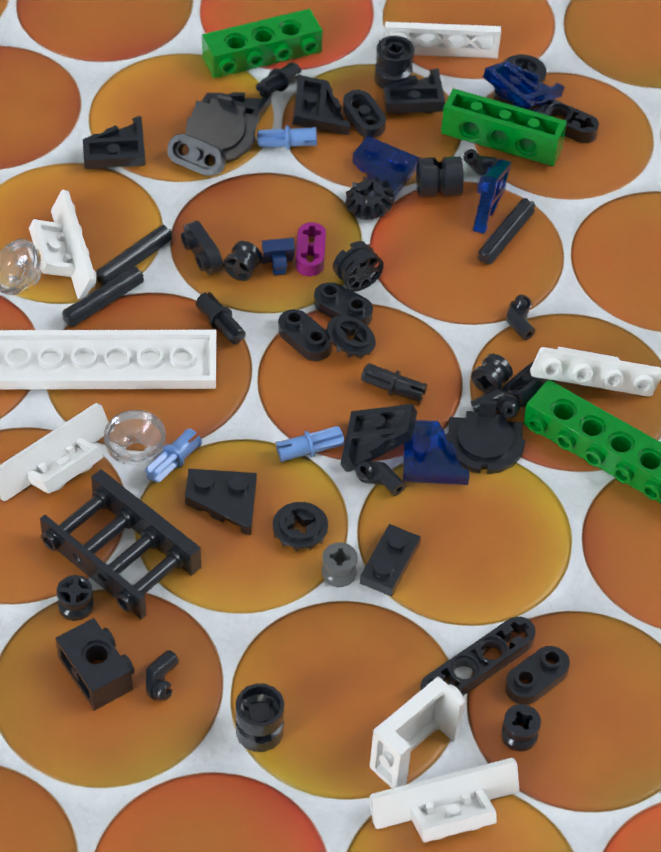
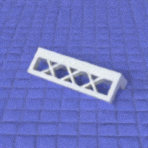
M385 22L384 37L401 36L407 38L414 45V55L498 58L501 26Z

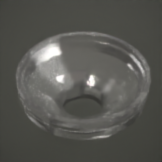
M17 239L0 251V292L6 295H16L27 291L32 285L38 283L41 277V254L39 249L30 241Z
M129 410L114 416L104 430V443L107 452L116 461L126 465L149 463L161 454L165 446L166 429L164 424L157 416L147 411ZM132 443H141L146 447L139 454H131L126 450L127 446Z

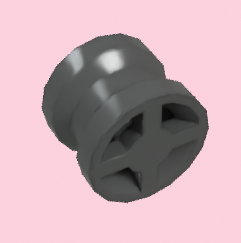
M343 542L329 545L322 555L323 579L334 587L350 585L357 575V552L352 546Z

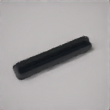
M527 198L520 200L479 249L478 260L480 262H484L486 265L494 262L535 212V203L533 201H529Z
M160 225L96 270L97 281L104 285L131 267L136 266L172 240V231L165 225Z
M133 266L62 311L64 322L70 327H74L144 282L142 271Z

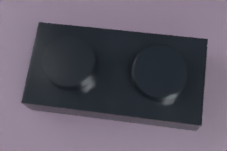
M389 524L362 571L359 584L392 597L420 545L421 536Z

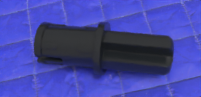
M291 62L281 69H273L268 77L256 84V90L260 91V96L267 97L275 91L282 92L286 90L290 83L298 80L299 73L302 72L300 66Z
M205 292L197 298L196 307L208 318L213 329H219L232 344H239L245 338L246 332L232 318V311L228 307L222 306L211 292H208V294Z
M370 363L364 367L361 375L363 382L388 391V395L397 394L419 404L423 401L422 395H425L428 387L426 383L402 376L401 371L397 370L394 373Z

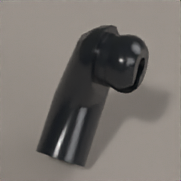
M468 149L463 155V160L480 176L490 175L491 178L498 179L504 175L505 167L502 165L501 160L496 157L480 156L474 149Z
M363 461L356 466L355 473L361 482L384 485L393 496L399 495L406 487L401 478L384 462Z
M171 650L165 651L146 668V693L155 701L169 699L173 691L168 689L172 685L169 681H165V675L178 665L179 659Z

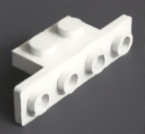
M61 190L51 209L54 222L33 219L29 230L42 273L71 277L77 298L82 299L95 286L96 272L93 270L89 258V249L84 242L82 227L78 223L75 205L72 203L69 191Z
M541 347L530 369L531 376L649 397L653 395L661 380L660 367L620 361L615 356L558 347L557 349Z
M98 403L93 404L0 465V499L7 501L30 485L50 494L60 490L65 486L66 482L80 473L87 472L92 468L93 464L103 458L99 446L93 443L111 432V427L102 405Z
M508 758L373 793L370 795L373 824L376 829L412 820L423 842L439 840L446 836L469 830H477L481 827L497 823L496 810L490 800L519 791L517 762L514 758Z

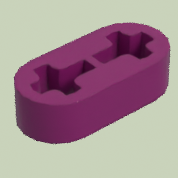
M305 223L298 230L296 269L300 274L308 277L320 274L324 268L326 231L318 223ZM310 236L315 237L314 243H308ZM307 256H313V262H307Z

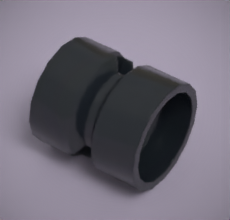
M388 36L378 42L376 47L375 82L380 88L383 89L385 85L402 82L406 78L412 77L414 45L410 40L401 36Z
M461 156L443 157L440 162L435 157L417 158L416 186L418 197H436L439 192H442L444 196H462L464 174Z
M256 683L244 688L236 699V736L239 743L248 750L265 752L273 749L280 743L283 737L284 699L275 687Z

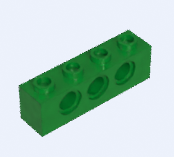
M309 8L202 34V57L215 79L322 52L323 30Z
M453 88L443 107L441 134L554 167L563 148L567 121Z

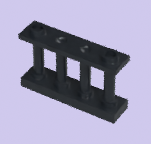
M100 469L91 477L92 498L59 525L46 515L40 518L41 539L51 551L57 550L111 594L124 611H131L140 619H143L146 616L145 594L175 568H182L191 576L201 568V547ZM101 508H107L117 516L84 545L70 535ZM125 528H132L141 535L140 539L109 565L94 555ZM150 548H157L166 555L164 560L134 585H131L119 575Z

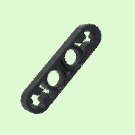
M501 81L494 87L493 100L548 116H564L566 118L564 120L567 121L565 136L581 143H590L597 137L599 122L590 114L511 81ZM536 104L539 106V108L531 109L526 107L525 105Z
M521 616L508 619L428 674L421 682L420 691L439 676L445 683L447 678L448 685H454L463 696L526 653L533 645L536 633L535 626L530 620ZM514 631L517 634L523 632L525 633V638L523 639L521 636H516L511 640L512 632ZM487 647L496 648L500 651L501 657L496 660L487 659L483 656L482 650ZM460 666H466L472 669L474 675L469 679H461L456 676L454 670Z

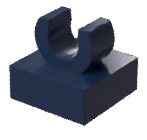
M294 238L262 240V264L272 263L273 276L286 275L287 262H292L294 258Z

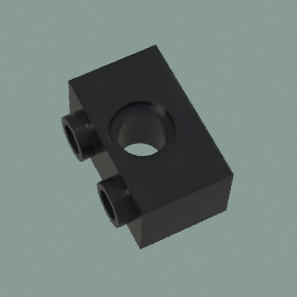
M95 618L55 638L58 658L94 711L133 690L132 674L135 673L130 659L126 654L120 655L115 648L116 642L108 628L102 629ZM94 661H104L100 664H92Z

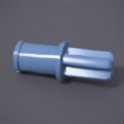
M286 126L285 129L259 130L257 132V144L259 147H286L287 150H290L291 146H317L316 127L290 129L289 126Z
M335 426L309 433L307 430L304 431L302 436L276 441L275 443L277 453L280 455V462L283 463L305 455L315 457L316 452L342 446L344 444V436L340 427Z
M186 429L171 445H165L162 448V453L145 468L147 479L149 481L152 480L154 483H160L175 468H181L185 463V459L196 448L201 446L202 440L200 436L188 442L197 433L192 429Z

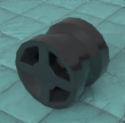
M238 241L234 245L232 253L224 259V269L236 280L247 281L253 275L254 268L260 265L263 259L262 253L254 244L247 241Z
M492 353L484 358L482 366H478L472 372L471 378L474 385L486 394L492 390L501 389L502 383H506L512 377L513 370L505 358Z
M78 575L64 578L56 589L59 612L64 618L72 621L87 618L94 608L93 591L90 581Z
M518 704L510 707L505 713L501 732L505 745L514 751L520 752L534 747L541 726L539 713L529 705ZM518 723H522L524 725H527L528 727L524 728L523 726H519Z

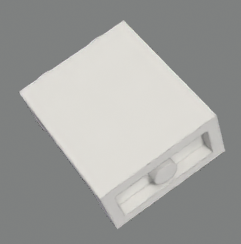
M438 676L373 730L370 768L391 788L404 786L407 783L411 751L434 731L441 730L452 741L460 737L465 700L461 692L454 685H448Z

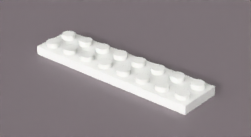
M0 330V390L216 389V330Z

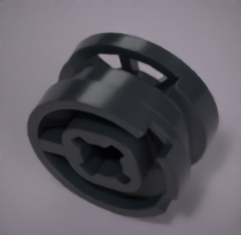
M364 241L350 244L351 249L346 252L342 250L333 263V271L340 279L344 280L345 286L354 292L371 286L380 277L384 269L383 260Z

